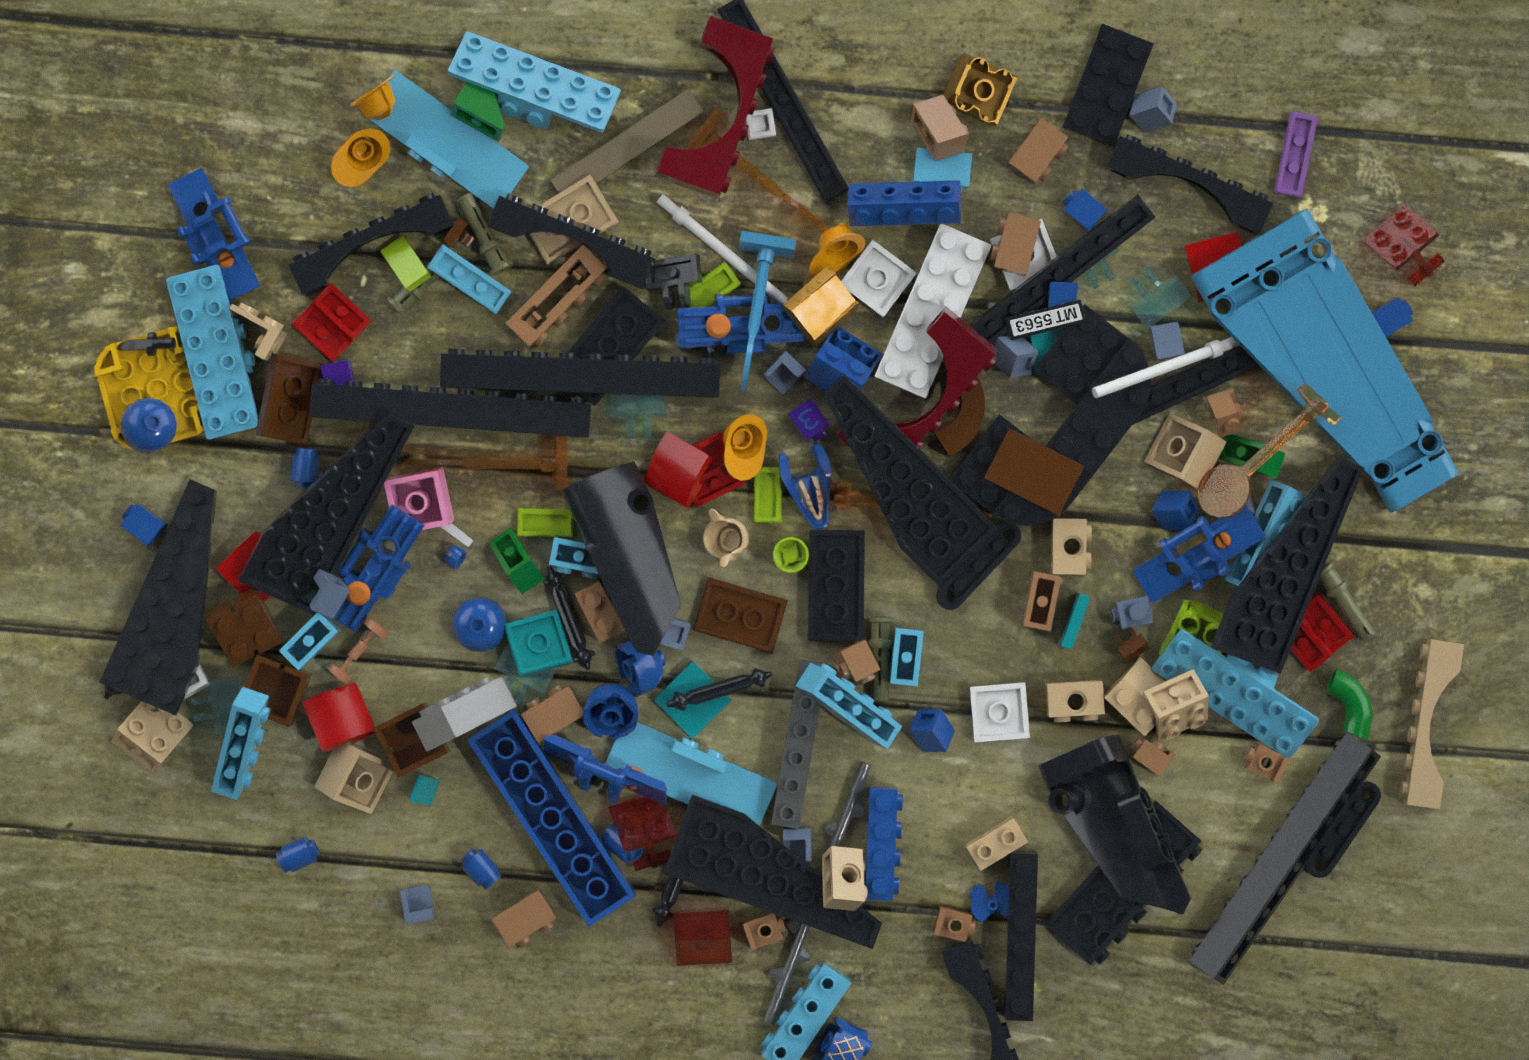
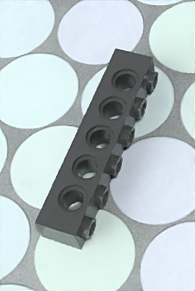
M800 659L795 685L810 663L820 667L823 663ZM796 686L794 688L771 824L799 829L820 704Z

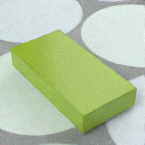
M403 235L381 250V253L409 293L431 278V275Z
M726 262L705 275L701 283H696L689 287L691 293L690 308L711 307L715 304V294L726 296L741 285Z
M761 467V470L754 477V522L781 523L782 477L780 475V467Z
M518 508L517 536L573 537L572 515L569 510Z

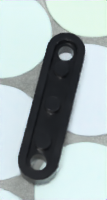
M1008 522L998 524L999 530L940 585L936 592V600L942 608L947 610L958 608L1019 544L1021 531L1017 525ZM1005 530H1009L1012 534L1009 541L1002 539L1001 535ZM949 590L955 594V598L952 601H947L944 597L945 593Z
M1370 781L1363 782L1305 866L1309 874L1317 878H1323L1328 876L1335 868L1380 802L1381 792L1376 784ZM1363 790H1369L1370 797L1366 800L1361 798ZM1317 858L1323 860V865L1320 868H1315L1314 861Z

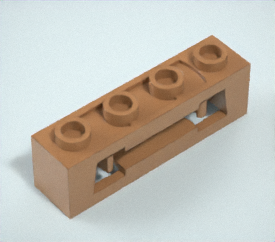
M583 244L506 324L530 348L534 344L539 347L550 336L547 331L553 325L559 327L569 317L566 312L573 305L579 307L587 299L588 295L585 292L592 285L597 288L608 277L605 274L608 270L607 266ZM581 261L582 264L572 272L573 276L580 282L588 272L591 275L580 286L576 284L546 315L547 319L536 330L534 327L543 319L536 311L526 321H523V318L535 306L539 309L569 278L568 273Z

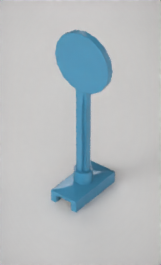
M741 231L739 251L758 253L756 262L759 265L748 325L749 340L740 392H746L754 340L760 327L769 267L773 265L774 256L794 258L796 239Z

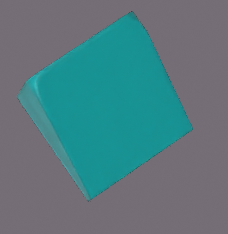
M419 774L409 798L410 802L427 806L431 805L440 781L428 775Z

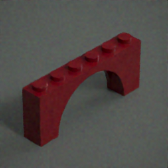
M713 16L709 17L699 47L717 57L728 69L734 80L738 96L737 113L734 122L723 137L705 147L688 150L666 146L662 152L654 177L716 199L721 195V192L726 194L731 178L727 176L730 166L735 168L740 152L736 151L739 140L744 141L749 128L748 125H745L747 115H753L758 100L753 97L756 89H762L767 75L762 72L765 62L770 64L775 52V48L771 47L774 38Z
M946 306L928 325L926 332L937 343L945 359L947 367L945 390L939 401L924 415L910 421L894 423L918 448H921L924 444L922 438L928 431L932 434L941 425L942 420L940 418L946 411L951 413L961 401L958 397L964 391L969 393L979 381L976 377L982 370L987 372L997 360L994 357L997 348ZM839 427L836 436L849 446L841 427Z

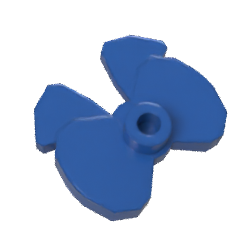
M997 881L995 883L994 898L991 897L989 899L982 885L979 884L973 888L970 893V898L972 899L971 912L976 921L985 922L990 914L996 913L1007 918L1008 885L1006 883Z

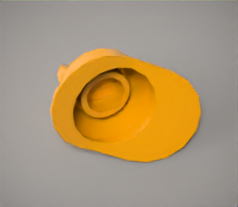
M394 74L378 87L357 98L350 104V107H356L367 119L381 120L390 116L393 110L392 107L396 103L390 81L397 75Z
M371 128L351 134L332 158L331 172L334 179L346 187L360 186L367 181L389 158L391 149L386 135L379 130Z
M841 222L837 226L824 231L819 239V252L810 262V275L818 274L825 267L835 271L836 276L839 275L864 250L866 245L864 237L853 233L845 222Z
M753 414L742 415L730 423L723 434L725 467L733 478L741 481L755 477L761 470L764 461L767 427L759 416Z

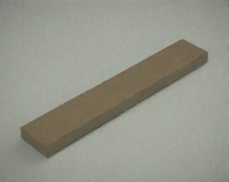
M688 88L550 181L558 193L590 174L597 184L704 113V111Z

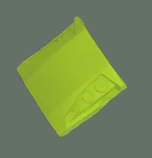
M1183 600L1181 608L1162 643L1159 654L1163 653L1180 629H1184L1210 647L1223 613L1198 601Z

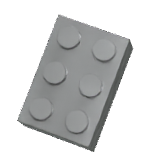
M487 677L420 711L421 717L412 721V724L427 752L517 707L502 677L494 681Z

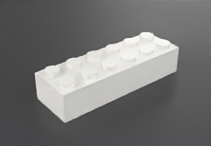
M939 225L874 375L875 379L919 398L926 399L944 357L937 343L926 333L927 327L945 306L961 318L992 246L991 244L947 225Z

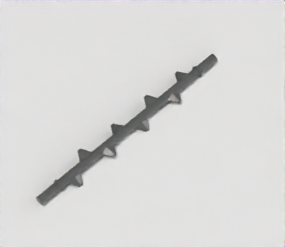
M861 761L852 787H849L850 792L839 821L837 823L825 824L824 830L832 838L828 849L831 846L841 847L851 818L865 815V810L858 803L860 794H863L862 789L871 765ZM821 866L820 870H818V872H819L821 875H822V866ZM788 921L787 927L795 937L784 966L782 968L770 969L769 975L777 983L774 991L771 992L772 997L763 1021L770 1024L774 1023L782 999L786 997L784 994L796 963L809 961L811 957L803 948L810 926L796 921Z

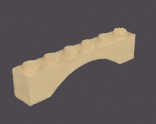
M1426 639V644L1421 645L1420 660H1423L1422 672L1418 671L1416 676V688H1419L1418 699H1414L1412 703V715H1415L1414 726L1409 727L1407 738L1408 743H1411L1410 754L1406 753L1403 765L1404 770H1407L1406 781L1401 782L1399 796L1403 798L1402 803L1440 809L1444 781L1437 771L1431 754L1429 740L1430 722L1440 694L1448 683L1460 673L1464 644Z

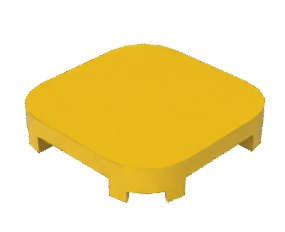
M168 327L167 329L155 332L157 338L174 337L176 340V347L174 349H157L156 356H148L147 350L119 351L117 348L124 341L106 346L98 356L94 372L112 429L110 431L114 439L126 448L132 449L125 442L120 430L121 417L127 407L138 399L154 398L170 406L177 422L176 434L171 443L205 433L178 327ZM148 334L128 340L146 339Z

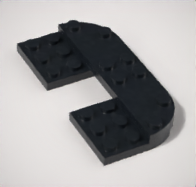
M1085 304L1083 305L1086 322L1066 327L1033 369L1034 372L1077 404L1045 445V447L1084 465V469L1061 514L1072 504L1140 416L1147 404L1151 390V379L1099 398L1093 396L1092 388L1146 369L1149 365L1143 352L1133 340L1125 336ZM999 414L954 471L950 479L964 493L1005 522L1015 525L1032 526L1058 517L984 479L1009 429L1031 439Z

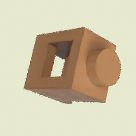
M1231 388L1207 396L1209 413L1219 437L1241 431L1239 420L1243 419V414L1239 403L1236 402L1234 389Z
M1141 735L1130 748L1133 750L1130 756L1159 777L1176 754L1170 750L1165 754L1163 752L1166 748L1153 737L1148 741Z
M1257 743L1255 748L1251 746L1248 749L1244 761L1247 762L1246 769L1278 784L1290 759ZM1268 757L1271 760V764L1269 767L1264 768L1261 765V761L1263 758Z
M939 905L933 934L966 942L967 936L973 937L976 921L972 920V913ZM953 921H959L961 923V927L959 930L955 931L951 929V923Z
M771 912L743 921V927L751 950L783 940L782 933L787 932L782 916L776 917V914ZM769 926L771 933L767 936L762 935L760 932L761 927Z

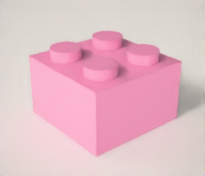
M443 467L392 476L386 479L384 486L389 508L391 505H394L425 525L422 530L446 526L455 521Z

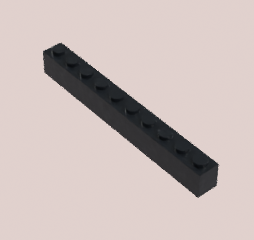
M448 349V354H441V388L720 397L721 364L715 363V358H698V363L687 362V357H670V362L659 361V356H643V361L631 360L632 355H615V360L604 359V354H587V359L576 358V353H559V358L548 357V352H531V357L520 356V351H504L503 356L492 355L493 350H476V355L465 354V349Z
M318 379V383H312L310 418L378 422L390 411L419 426L589 437L591 404H585V398L569 397L568 402H557V396L541 395V400H530V394L513 393V398H503L502 392L485 391V396L474 395V390L458 389L457 394L446 393V388L430 387L429 392L418 391L419 386L402 385V390L390 389L391 384L374 383V388L362 387L363 382L346 381V386L334 385L335 380Z
M1347 732L1335 743L1334 751L1328 760H1325L1320 765L1318 774L1312 783H1309L1304 788L1301 799L1296 806L1289 810L1286 821L1281 828L1273 833L1270 844L1265 851L1258 855L1255 860V866L1250 873L1242 878L1239 889L1233 897L1227 900L1223 908L1224 911L1219 918L1211 923L1208 928V934L1201 943L1196 945L1189 962L1223 985L1225 984L1381 758L1377 752Z

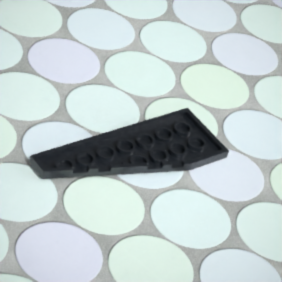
M843 373L823 392L858 461L900 549L940 586L999 528Z
M388 411L263 530L238 577V581L314 615L315 611L311 610L310 604L320 589L314 580L315 574L319 569L332 575L337 573L415 427L414 422Z
M1340 457L1335 458L1232 593L1210 646L1211 648L1281 674L1364 467Z
M189 479L99 681L103 685L175 716L199 666V647L203 631L201 627L203 611H205L209 573L208 560L212 544L210 542L212 524H214L217 496L216 490Z
M691 795L663 874L870 949L874 948L882 925L881 921L862 906L855 911L823 908V878L818 871L789 848L785 847L746 814Z

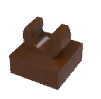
M458 218L443 241L453 248L456 247L458 242L471 248L476 239L466 233L469 224Z
M1131 627L1127 628L1131 635L1129 641H1122L1119 635L1115 636L1119 646V653L1126 664L1149 650L1148 643L1141 633L1136 635L1135 630Z

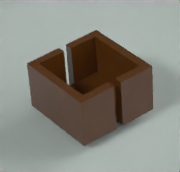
M254 588L234 597V607L236 610L233 612L232 604L229 600L207 611L206 620L232 667L255 657V650L257 649L261 654L282 643V632L259 590Z
M258 654L245 688L269 696L266 706L271 711L268 716L269 720L287 727L293 726L313 674L304 670L298 671L291 665L285 666L284 669V662Z
M426 702L373 728L383 749L393 748L394 752L388 754L387 757L398 778L450 752L447 743L426 752L412 724V721L421 717L419 712L428 707Z

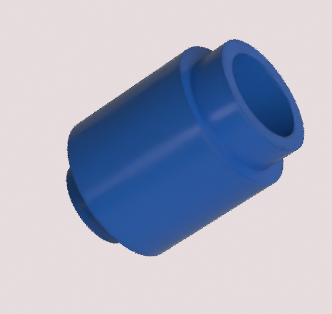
M296 448L295 455H292L290 481L295 482V487L308 488L318 479L320 465L318 450Z
M614 823L603 833L602 840L605 842V847L623 862H634L642 855L643 841L624 825Z
M305 836L281 847V851L277 852L276 856L282 870L286 873L288 871L295 872L317 862L316 856L320 852L316 842L313 839L309 841Z
M473 848L461 859L464 862L461 868L478 887L482 886L485 890L501 876L498 871L499 867L482 849L476 851Z

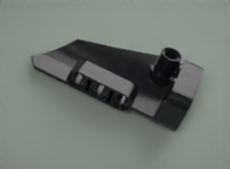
M635 461L585 478L564 488L561 492L572 518L576 521L584 538V544L635 651L654 656L679 610L681 602L654 507L653 497ZM637 498L647 499L649 502L648 508L643 511L637 510L633 505Z
M1110 735L1096 739L1038 766L1050 792L1048 799L1049 807L1055 813L1064 816L1121 899L1184 914L1191 900L1190 894L1148 792L1139 785L1120 735ZM1063 794L1068 798L1067 807L1062 802Z

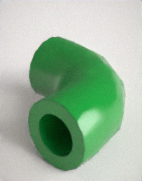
M1336 668L1328 682L1326 694L1338 699L1345 708L1346 717L1341 730L1367 741L1373 720L1370 696L1358 680Z

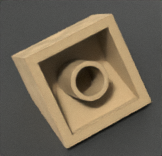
M1169 413L1144 462L1180 482L1201 491L1226 441L1203 427Z
M1139 657L1104 693V699L1141 735L1146 736L1156 725V718L1143 693L1145 690L1165 682V680L1152 671V667Z
M347 742L333 749L314 787L333 800L372 814L394 769L389 760L357 744Z

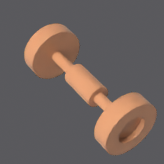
M368 616L364 621V624L371 631L363 640L359 639L347 653L349 657L340 666L331 660L326 665V668L345 684L352 679V676L345 670L352 660L356 661L365 651L369 640L375 634L385 640L390 634L386 628L371 616Z

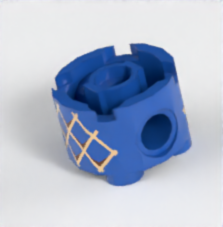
M840 1017L833 1018L836 1024L830 1022L825 1029L815 1051L820 1054L819 1059L813 1058V1060H860L862 1055L866 1056L872 1046V1041L868 1039V1031L854 1026Z

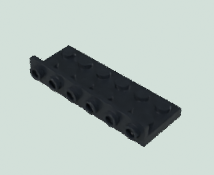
M1155 800L1153 806L1182 874L1184 869L1181 867L1188 859L1193 862L1203 850L1200 847L1203 842ZM1097 865L1045 925L1091 966L1095 963L1101 965L1110 955L1108 951L1110 946L1114 942L1120 944L1128 935L1127 927L1133 921L1137 924L1146 915L1147 911L1144 908L1147 905L1121 899L1099 865Z

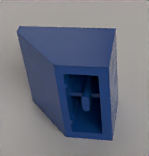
M838 327L828 336L803 377L821 389L826 390L844 373L861 390L883 354L848 331Z

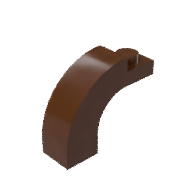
M944 361L942 365L947 372L946 363ZM980 380L969 393L964 391L960 395V409L956 418L949 425L934 434L948 457L963 449L974 438L981 426L985 411V397Z

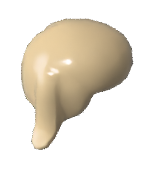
M710 509L709 516L711 522L706 526L703 533L704 548L709 556L720 560V567L725 568L728 563L734 562L747 549L749 534L742 522L720 515L715 509Z

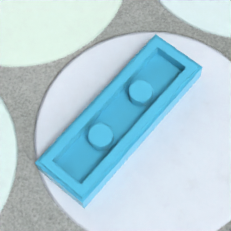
M443 244L427 266V268L495 314H497L512 292Z

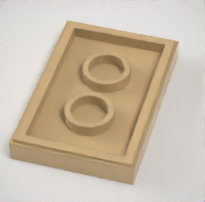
M591 174L539 205L549 209L547 213L549 216L558 218L559 214L574 219V226L583 229L586 224L600 230L599 234L619 223ZM540 232L530 234L548 265L584 244L573 237L560 233Z

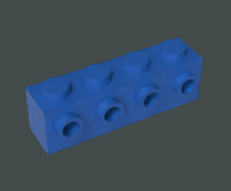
M960 180L849 184L847 203L849 225L883 226L961 223L962 196Z
M869 786L865 872L866 900L893 901V894H899V878L894 877L895 866L900 867V850H895L896 839H901L902 822H897V811H902L903 794H898L897 787Z

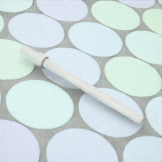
M664 194L658 199L656 203L673 216L672 220L680 226L683 224L751 282L756 283L757 271L690 217L688 210L683 206L678 207ZM767 280L766 294L778 304L786 303L788 297Z
M1232 337L1222 341H1211L1206 343L1203 348L1092 388L1093 396L1099 398L1202 359L1219 357L1223 355L1224 351L1235 348L1239 344Z

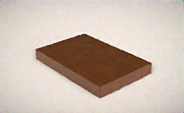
M275 353L271 354L256 435L307 445L312 418H310L312 383L317 384L318 379L321 377L322 371L320 366H323L322 363Z
M1009 429L984 479L1060 516L1084 469V465Z
M708 577L693 631L773 653L788 600Z

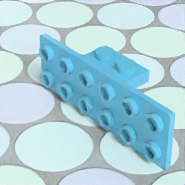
M468 31L465 33L448 69V75L499 94L497 103L500 112L504 115L517 118L532 126L546 130L549 127L553 114L603 133L621 92L617 87Z
M394 70L389 76L390 78L394 74L397 75L390 81L396 103L392 107V114L381 120L374 118L369 120L410 148L408 154L421 163L425 159L433 166L430 170L442 179L446 175L494 209L498 197L506 198L507 193L511 194L529 169V166L490 137L451 116V109Z
M213 265L167 278L166 282L206 438L214 439L256 428L259 416L248 374L254 373L255 358L252 350H248L247 347L248 330L245 323H241L240 319L233 318L232 311L229 309L230 303L220 266Z
M1184 629L1179 630L1152 666V671L1166 680L1194 669L1209 695L1208 707L1289 759L1319 723L1318 717L1274 689L1278 678L1274 671L1229 654L1223 656Z
M637 722L635 730L630 734L615 740L605 763L613 769H623L626 765L637 767L644 774L664 782L667 788V796L688 804L691 795H695L742 812L759 826L777 787L776 782L724 760V754L710 748L707 752L697 748L699 743L683 737L682 741L639 722Z

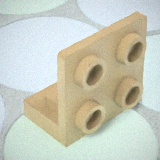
M242 302L239 306L232 304L229 309L268 330L266 335L262 333L259 336L254 348L257 349L256 356L270 362L271 354L278 353L288 334L282 331L284 325L267 316L262 320L257 317L260 313L259 311Z
M1194 669L1145 690L1143 693L1156 718V738L1158 741L1174 739L1186 729H1196L1202 726L1208 719L1209 695Z
M141 701L116 730L111 742L155 776L169 754L192 729L193 723L179 712L175 716L166 711L162 712L158 708Z

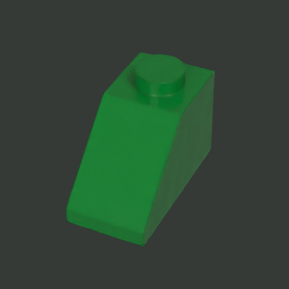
M466 82L453 103L450 115L499 142L505 125L495 93Z
M1236 435L1223 436L1226 444L1218 460L1277 479L1286 453L1266 444Z
M511 527L488 542L507 576L522 595L545 580L535 561Z

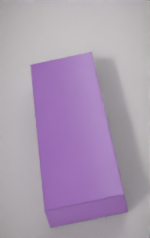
M1294 111L1290 112L1273 193L1302 198L1318 116Z

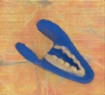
M815 442L812 443L811 452L815 456L817 467L812 473L801 477H791L788 465L789 457L784 452L779 453V467L782 480L805 519L814 529L822 530L827 527L829 521L831 466L825 450L819 443Z

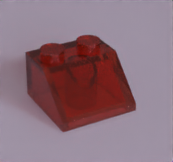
M729 907L674 910L677 966L732 963Z

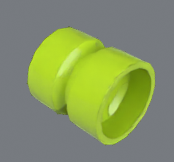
M786 537L780 540L774 547L773 560L776 566L784 572H798L808 562V548L798 538Z

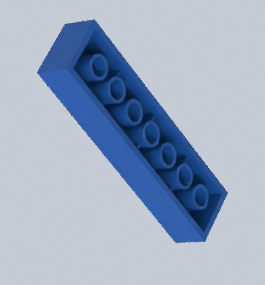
M516 708L467 740L589 927L636 897L637 893L607 847H605L604 842L540 744L537 743Z

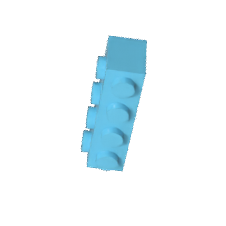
M1270 479L1254 514L1266 538L1235 556L1225 581L1237 587L1307 495L1290 486Z
M554 537L549 565L555 566L554 571L571 574V570L574 569L582 571L583 577L598 579L597 570L583 542Z
M810 663L795 686L868 741L888 749L902 728L899 723L891 718L893 714L881 706L877 708L873 705L874 700L863 692H856L854 684L844 678L839 679L836 677L837 672L823 663L820 667Z
M242 687L232 704L211 788L212 792L237 800L244 787L247 789L250 787L254 776L250 769L255 766L259 757V751H256V746H260L265 733L261 726L262 723H266L270 713V708L266 707L269 699L268 695Z
M823 961L821 966L815 964L807 976L810 982L806 988L800 987L791 1001L795 1004L789 1012L784 1010L778 1018L776 1024L779 1027L774 1035L768 1033L761 1043L760 1047L763 1048L761 1056L767 1060H799L851 985V979L825 961Z

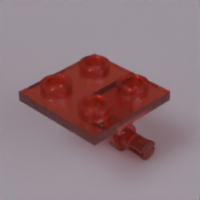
M1406 204L1363 239L1372 250L1396 271L1413 258L1418 264L1419 269L1407 279L1414 287L1426 277L1430 278L1433 276V271L1445 262L1438 253L1427 263L1425 262L1420 252L1439 236V233Z
M643 796L608 807L623 852H629L645 846L647 848V857L632 862L635 872L648 867L655 869L658 864L668 862L670 850L654 854L653 844L677 837L666 805Z

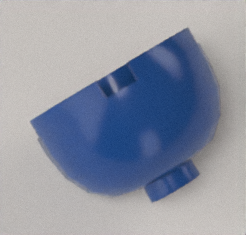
M154 398L138 399L129 405L123 413L120 422V430L127 445L135 451L145 454L159 452L167 447L175 437L177 428L176 417L170 406Z
M475 597L466 600L457 608L453 616L452 629L454 636L463 647L470 651L485 652L494 649L502 642L506 635L504 624L507 623L506 614L497 602L489 598Z
M631 641L617 645L616 647L619 649L615 651V659L619 674L622 679L627 677L631 684L626 686V688L635 697L654 690L662 680L663 666L666 665L663 653L660 650H656L654 656L637 653Z
M615 683L604 684L595 688L588 695L584 704V724L595 736L602 738L603 734L611 736V739H618L627 736L635 730L638 720V703L633 693L626 687Z

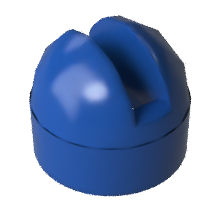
M452 545L447 548L451 551L449 555L443 554V558L448 566L457 570L465 560L467 551L459 546Z

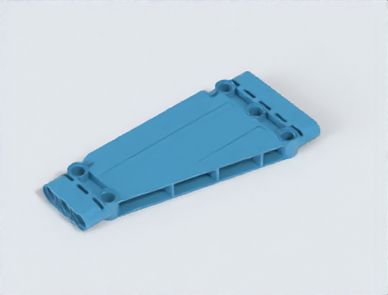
M1308 208L1190 276L1207 305L1209 314L1353 463L1364 467L1363 473L1372 481L1390 513L1406 506L1459 474L1443 445L1442 437L1434 430L1431 424L1433 421L1427 408L1348 270L1339 257H1335L1331 243L1324 238ZM1315 233L1317 234L1316 237L1304 243L1303 240L1312 236ZM1315 243L1323 246L1324 253L1320 258L1312 255L1311 248ZM1293 247V250L1280 257L1279 254ZM1269 261V264L1257 271L1255 270V268ZM1267 271L1273 272L1276 276V282L1273 286H1268L1264 283L1263 276ZM1245 275L1244 279L1238 281L1233 285L1231 284V282ZM1219 289L1222 290L1220 293L1208 299L1207 296L1218 291ZM1219 299H1224L1228 304V310L1223 315L1219 314L1215 309V304ZM1426 435H1430L1434 441L1430 450H1425L1422 446V440ZM1379 463H1382L1386 468V473L1382 478H1377L1374 474V468Z

